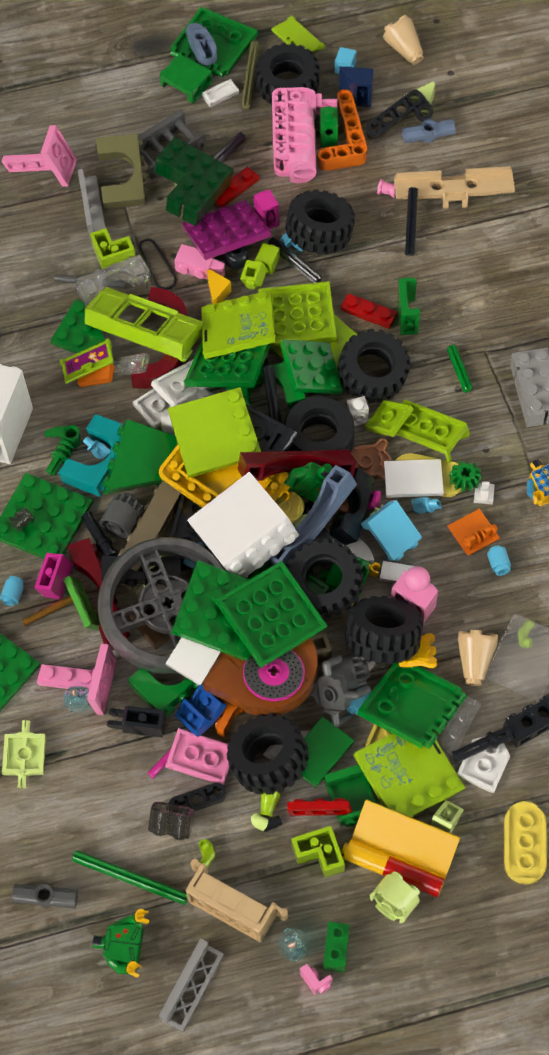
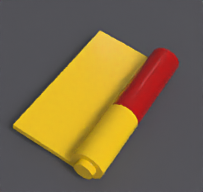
M366 799L353 837L349 843L345 842L341 854L344 855V860L383 876L397 872L408 885H413L419 891L438 898L460 837Z

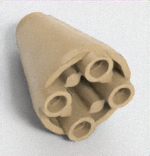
M404 15L396 23H390L384 28L386 31L383 36L384 40L408 62L415 65L423 60V51L411 18Z
M470 630V633L458 632V645L466 685H482L497 645V634L487 633L482 635L480 630Z

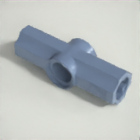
M452 119L439 122L425 120L422 122V125L402 128L404 143L420 140L427 143L433 142L436 137L455 134V123Z

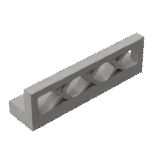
M78 169L86 223L90 237V233L105 228L96 175L84 177L83 169Z
M200 938L159 1014L160 1021L184 1032L224 953L210 947L207 941ZM207 951L217 956L214 964L204 965L203 958ZM204 971L206 976L204 983L194 985L193 976L195 973ZM194 990L196 997L194 1002L184 1005L182 999L184 993ZM183 1010L185 1019L181 1025L171 1020L174 1012Z

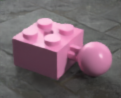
M414 566L408 571L405 570L392 587L391 598L396 597L398 600L407 601L409 605L412 604L421 614L423 624L436 607L438 590L430 583V575L423 567Z

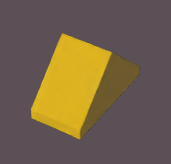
M207 270L212 304L223 302L232 292L231 281L212 270Z

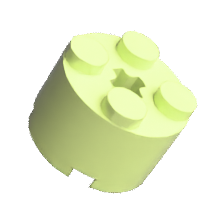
M392 872V874H387L370 894L371 901L375 899L377 902L375 907L384 916L392 921H395L396 918L400 919L399 923H404L419 904L418 895L420 891L415 886L408 885L403 881L400 874Z

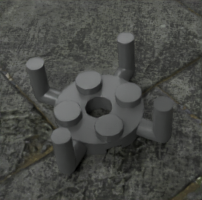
M340 655L334 656L322 663L324 675L318 678L317 683L314 684V688L308 696L314 697L318 705L321 704L324 708L323 711L331 714L332 724L336 727L352 720L350 713L339 717V713L350 706V699L356 700L371 692L370 687L367 685L356 691H349L347 680L342 676L339 677L332 674L331 667L342 662Z

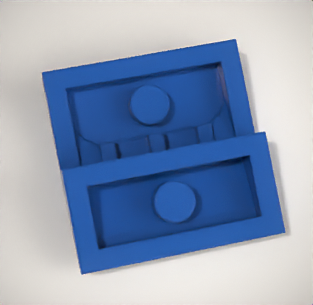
M203 684L197 687L190 700H183L175 716L195 736L199 737L218 719L227 705L219 697L205 691Z

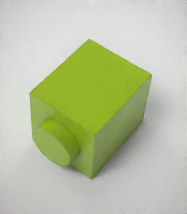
M265 243L260 248L255 261L263 262L269 270L268 274H273L279 262L280 248Z

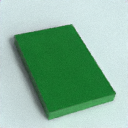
M323 716L304 737L308 746L309 760L306 761L308 765L306 770L301 772L303 774L301 777L315 788L323 781L324 775L329 774L354 744L352 738Z

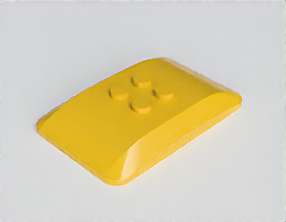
M178 445L159 468V476L163 481L202 508L242 478L237 469L238 464L188 478ZM288 473L275 474L263 481H258L275 502L279 498L276 491L279 487L285 485L284 482L288 477Z

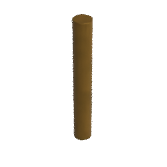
M69 595L22 619L24 626H27L73 603V600Z

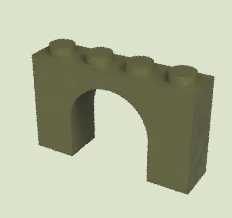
M137 133L96 138L99 161L123 159L128 161L134 168L132 177L126 183L101 187L104 210L146 205L145 199H148V191L143 185L146 182V173L142 172L141 167L145 166L144 156H140V150H143L142 139L138 140Z

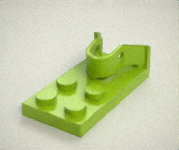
M404 399L402 403L411 405L414 410L396 435L445 454L447 462L450 463L452 461L450 452L457 442L470 436L467 423Z

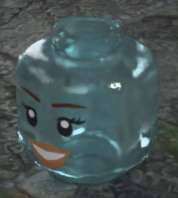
M70 686L68 691L64 693V707H67L69 712H86L90 705L87 700L89 689L85 686Z
M290 927L285 929L278 939L280 950L285 959L296 962L306 957L309 945L303 931Z

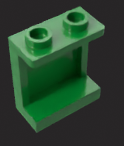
M181 54L172 59L159 76L161 86L165 87L169 84L187 94V101L192 104L213 82L211 70Z
M405 277L398 279L397 304L400 335H417L419 331L420 309H408V302L415 301L416 278Z
M359 764L324 775V783L330 800L334 801L337 798L346 799L352 806V813L336 816L340 827L344 825L345 827H351L357 824L365 800L376 803L369 782Z

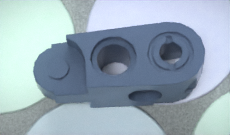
M198 23L189 24L186 29V35L197 61L202 65L214 64L217 60V48L213 38L206 27L203 28Z

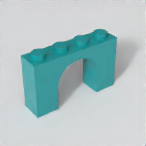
M97 414L94 415L86 430L91 439L109 445L111 447L110 453L104 461L96 465H84L67 458L58 473L64 484L102 497L105 489L102 484L105 476L109 475L110 470L107 467L110 459L114 457L115 453L112 452L115 441L118 442L119 440L117 431L122 423Z

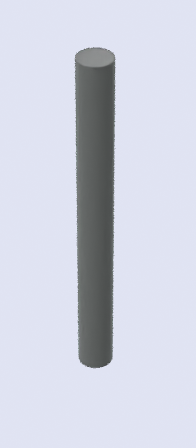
M55 274L54 281L125 289L124 281Z

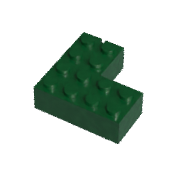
M176 137L170 141L156 158L155 172L177 184L167 196L166 211L180 217L183 204L182 220L195 227L232 183L234 171L232 167Z

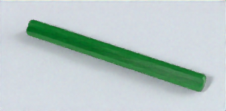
M78 850L72 856L73 862L182 905H186L188 902L187 894L184 891Z

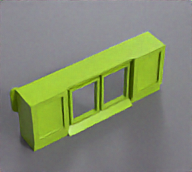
M108 287L102 289L85 308L86 325L173 356L183 362L193 353L191 348L202 334V321L180 314L177 310ZM129 305L145 310L134 324L118 318ZM151 313L168 318L157 332L141 327Z

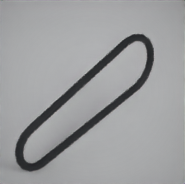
M149 238L143 239L139 243V249L157 288L171 289L176 284V275L155 241ZM150 241L154 244L174 277V283L171 286L161 287L157 284L141 245L143 242Z

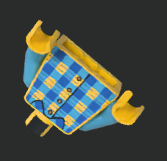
M536 459L530 464L533 471L530 473L529 480L527 481V495L534 501V504H539L541 507L549 503V464L544 466L540 459Z

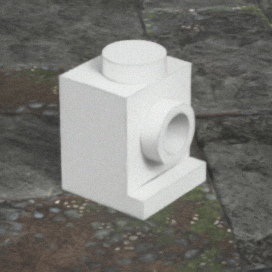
M365 396L347 400L346 408L353 417L354 425L366 424L369 420V408Z

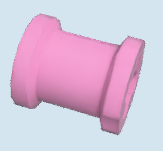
M380 179L377 194H386L395 198V185Z

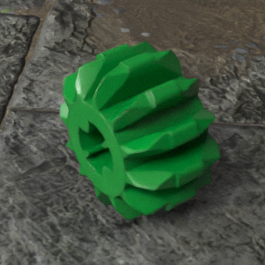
M468 460L465 464L459 461L458 465L454 464L452 466V471L449 473L450 483L455 485V490L461 488L463 493L465 489L472 492L473 488L479 487V482L482 480L481 470L476 468V463L470 465Z

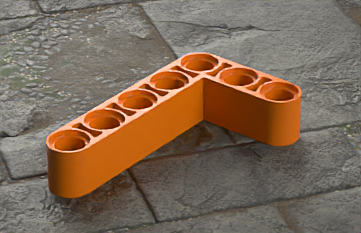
M346 89L340 90L337 94V108L347 144L319 150L318 167L322 171L359 166L367 161V145L351 91Z

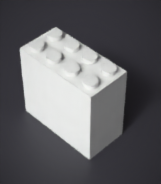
M0 364V462L11 464L32 413L33 406L22 370L14 366L8 367Z
M250 472L187 520L228 572L247 578L254 570L262 567L271 556L277 555L284 546L291 544L299 536L286 514Z

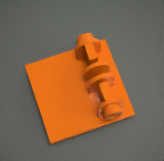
M480 508L447 526L467 556L500 539L496 533L498 531L497 526L489 523Z

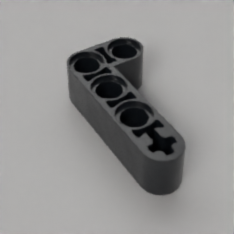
M412 90L371 120L366 126V135L370 139H377L412 112L421 122L431 120L433 108L422 92ZM412 96H417L420 101L414 103L411 101L410 98ZM403 106L406 111L399 113L397 107ZM428 110L430 115L423 116L421 111ZM389 116L392 122L385 123L383 118ZM371 127H372L373 129H375L376 127H378V128H377V132H376V133H375L374 131L370 132V131H371Z

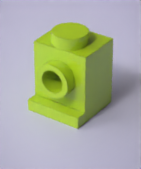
M247 260L240 279L246 288L255 290L256 287L262 286L265 275L268 274L269 270L263 262Z

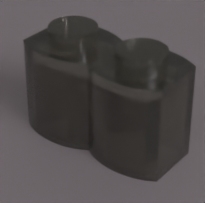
M154 802L150 809L148 831L157 836L170 835L177 840L188 839L192 831L194 810L184 806Z

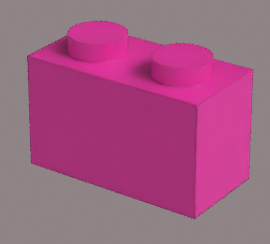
M270 189L254 195V211L269 230L280 226L279 204Z
M46 553L34 588L46 598L62 600L66 588L63 579L70 576L74 564L62 554Z

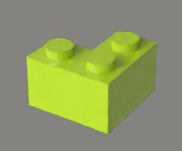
M107 228L90 233L92 247L103 273L137 262L135 249L129 236L112 241Z
M332 826L291 838L292 848L298 865L318 859L324 878L345 872V864Z

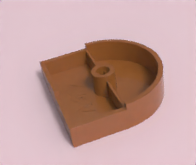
M310 638L292 649L302 660L305 675L299 691L288 699L266 701L252 694L243 679L245 661L220 652L204 679L203 689L243 709L244 712L255 716L260 714L267 716L268 713H274L277 716L278 714L288 713L300 706L314 688L317 678V652L315 645ZM272 670L271 675L275 676L276 670Z

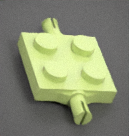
M29 720L22 721V732L5 734L2 774L18 776L17 788L20 789L26 788V777L44 775L46 735L30 732L31 721Z

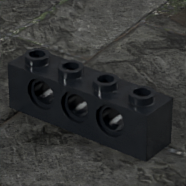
M549 694L540 698L539 702L535 705L529 704L519 714L513 713L505 719L504 724H507L514 738L512 743L516 748L549 730ZM544 711L548 716L542 717L538 712ZM528 721L531 723V726H524L521 722Z

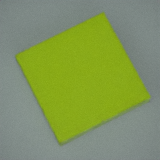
M383 400L364 428L368 432L394 437L414 409L408 404Z

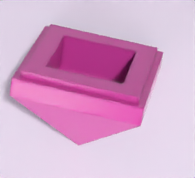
M379 490L371 492L367 510L380 507L381 492Z

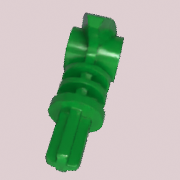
M75 425L58 426L44 432L45 437H58L61 439L59 445L55 448L56 451H52L51 457L53 459L46 469V472L51 476L57 474L62 464L64 465L67 458L71 456V452L81 445L80 431Z

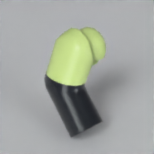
M259 813L251 816L252 825L264 832L282 825L279 815L271 819H267Z

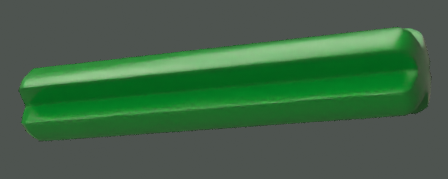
M455 344L449 345L447 352L464 393L471 392L473 385L458 348Z

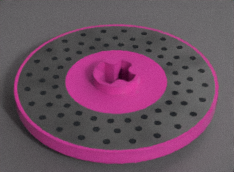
M292 650L262 669L252 655L244 663L243 679L245 685L252 694L266 701H282L290 698L299 691L304 681L305 670L303 662ZM272 670H276L275 676L271 675Z

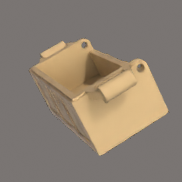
M197 859L191 861V868L196 873L186 889L190 904L258 942L263 941L276 916L280 917L282 921L288 919L287 909L277 906L274 902L268 908L210 876L204 863H199Z

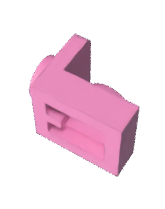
M306 964L300 968V975L314 995L318 992L323 994L331 988L330 984L333 980L331 975H328L319 982L320 976L314 967L310 968Z

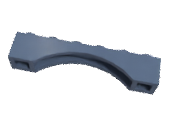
M337 465L334 466L324 479L313 507L295 528L299 536L294 542L284 546L277 555L269 558L268 561L272 566L282 561L287 569H289V559L295 558L293 553L296 550L301 551L303 549L302 545L305 543L309 546L312 540L317 537L356 487L357 483L350 472Z

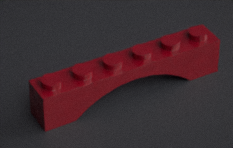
M349 450L240 452L237 469L241 477L250 472L257 481H263L272 475L291 472L294 468L303 467L313 462L320 466L330 464L332 468L337 465L350 472L353 477L356 460Z
M87 538L67 545L75 570L92 580L100 591L102 584V560H97L96 555L99 553L96 544H91L90 539ZM114 593L113 612H116L121 609H117L115 606V604L118 603V601ZM100 624L99 631L103 643L109 644L111 650H115L107 640ZM129 631L122 633L127 640L131 636Z

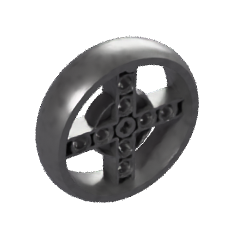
M160 537L132 546L113 562L104 576L100 587L98 615L107 640L125 660L147 671L172 674L178 672L165 665L170 656H158L147 653L134 646L122 634L147 625L158 633L169 634L174 649L178 644L177 640L181 638L171 634L173 626L170 624V621L177 618L183 601L181 597L185 595L189 584L179 577L167 575L160 555L180 556L196 563L199 560L225 571L227 570L211 551L195 542L182 538ZM140 562L148 584L143 588L138 604L113 612L114 593L119 581L131 567ZM157 566L159 570L157 572H151L149 570V567ZM161 583L164 584L166 588L164 590H158L156 588V585ZM165 602H169V604H171V608H167V606H165ZM152 608L155 612L152 615H147L144 613V610ZM133 615L136 619L133 622H128L125 617Z

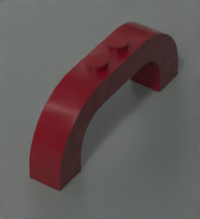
M150 288L149 301L177 310L178 313L188 316L185 304L176 294L163 288ZM165 354L156 363H134L131 376L132 387L139 389L153 388L151 386L153 380L180 367L182 361Z

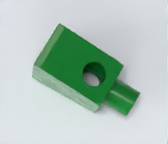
M327 106L320 108L321 148L338 146V108ZM331 129L332 134H326V130Z

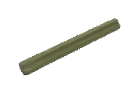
M258 41L250 43L242 98L243 109L251 108L256 62L259 53Z

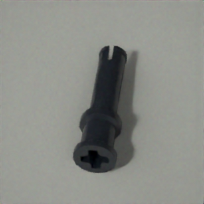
M85 512L81 519L94 538L97 550L103 556H118L119 552L112 546L111 539L104 535L92 512Z
M504 724L503 728L494 732L489 731L485 737L451 753L455 762L459 763L489 748L496 749L502 743L512 742L514 738L508 725Z

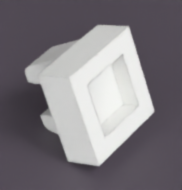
M486 481L479 483V487L475 488L474 503L493 505L495 484H489Z

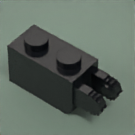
M126 706L124 709L112 708L109 710L111 716L122 718V721L108 720L106 726L109 728L120 729L123 733L163 738L166 723L164 710Z

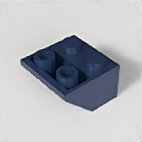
M340 66L339 91L344 89L351 91L355 106L371 107L374 69Z

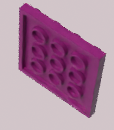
M246 200L238 201L228 207H222L212 213H206L196 227L188 222L182 223L183 230L205 260L271 237L269 228Z

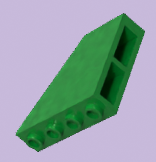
M127 419L118 428L117 435H119V440L114 443L112 452L115 454L113 459H110L107 467L110 470L109 475L105 476L102 484L105 487L103 494L106 495L161 484L163 480L159 476V468L178 445L176 436Z

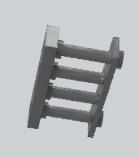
M181 109L138 135V140L142 139L143 150H140V156H144V161L149 165L148 170L151 179L160 175L155 172L156 162L144 150L153 146L161 153L164 148L158 141L163 138L171 141L175 137L172 133L177 129H180L190 139V141L186 142L187 144L198 150H201L206 145L205 133L202 132L196 136L185 125V113Z

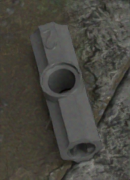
M15 884L12 891V903L39 905L43 908L61 907L76 909L78 901L77 889L50 887L47 884L39 886ZM45 892L50 893V896H49L48 899H46V900H41V899H40V897H41V895H42L43 893H45Z

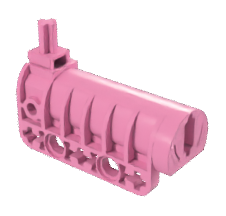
M305 87L277 88L272 92L274 172L277 176L290 177V182L305 183L316 176V115H320V108L332 106L337 108V99H322L321 93L316 94L314 90ZM278 95L282 96V102H278ZM280 163H283V170H280Z

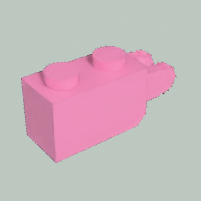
M181 244L174 260L177 272L193 275L200 279H208L207 270H212L223 277L225 276L223 262L214 260V257L205 260L197 248Z

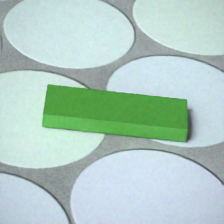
M67 576L63 581L85 628L97 631L100 621L80 579Z

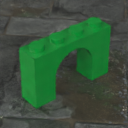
M285 360L276 365H267L274 367L276 384L284 389L289 409L301 400L306 399L305 392H293ZM263 368L260 371L254 388L240 387L245 403L250 407L252 392L259 385L265 383ZM226 387V390L228 391L239 387Z
M141 668L128 678L129 686L151 709L164 710L166 716L170 715L174 711L175 706L180 702L182 703L184 699H188L190 693L199 686L188 678L177 685H164L159 683L147 670Z

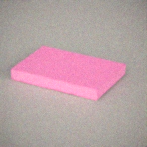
M178 728L165 768L212 783H221L224 786L230 768L226 755L228 744L202 735L197 737L192 732Z

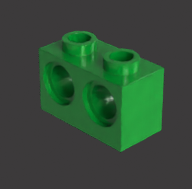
M328 922L323 970L345 973L350 924Z

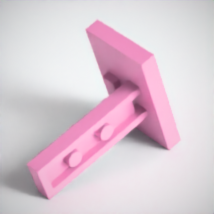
M56 125L49 127L41 154L9 155L2 158V163L8 172L52 170L62 187L69 186L77 162L76 156Z
M101 644L95 669L85 670L41 664L37 684L39 686L71 690L82 688L81 691L89 692L87 700L97 715H104L118 660L109 644Z

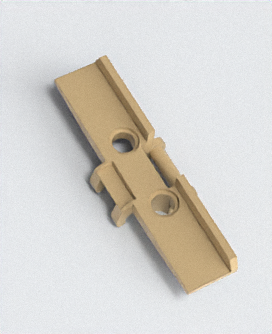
M510 166L466 169L465 174L462 176L441 177V170L396 173L394 176L396 199H408L409 188L416 187L418 188V199L441 198L443 209H448L449 201L462 200V208H467L469 196L515 192L513 172ZM472 184L476 185V187L469 188L468 186Z

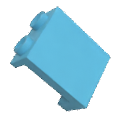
M397 500L387 502L361 523L364 530L369 529L387 555L385 557L387 561H398L404 556L403 553L407 549L415 548L419 544L417 541L422 538Z

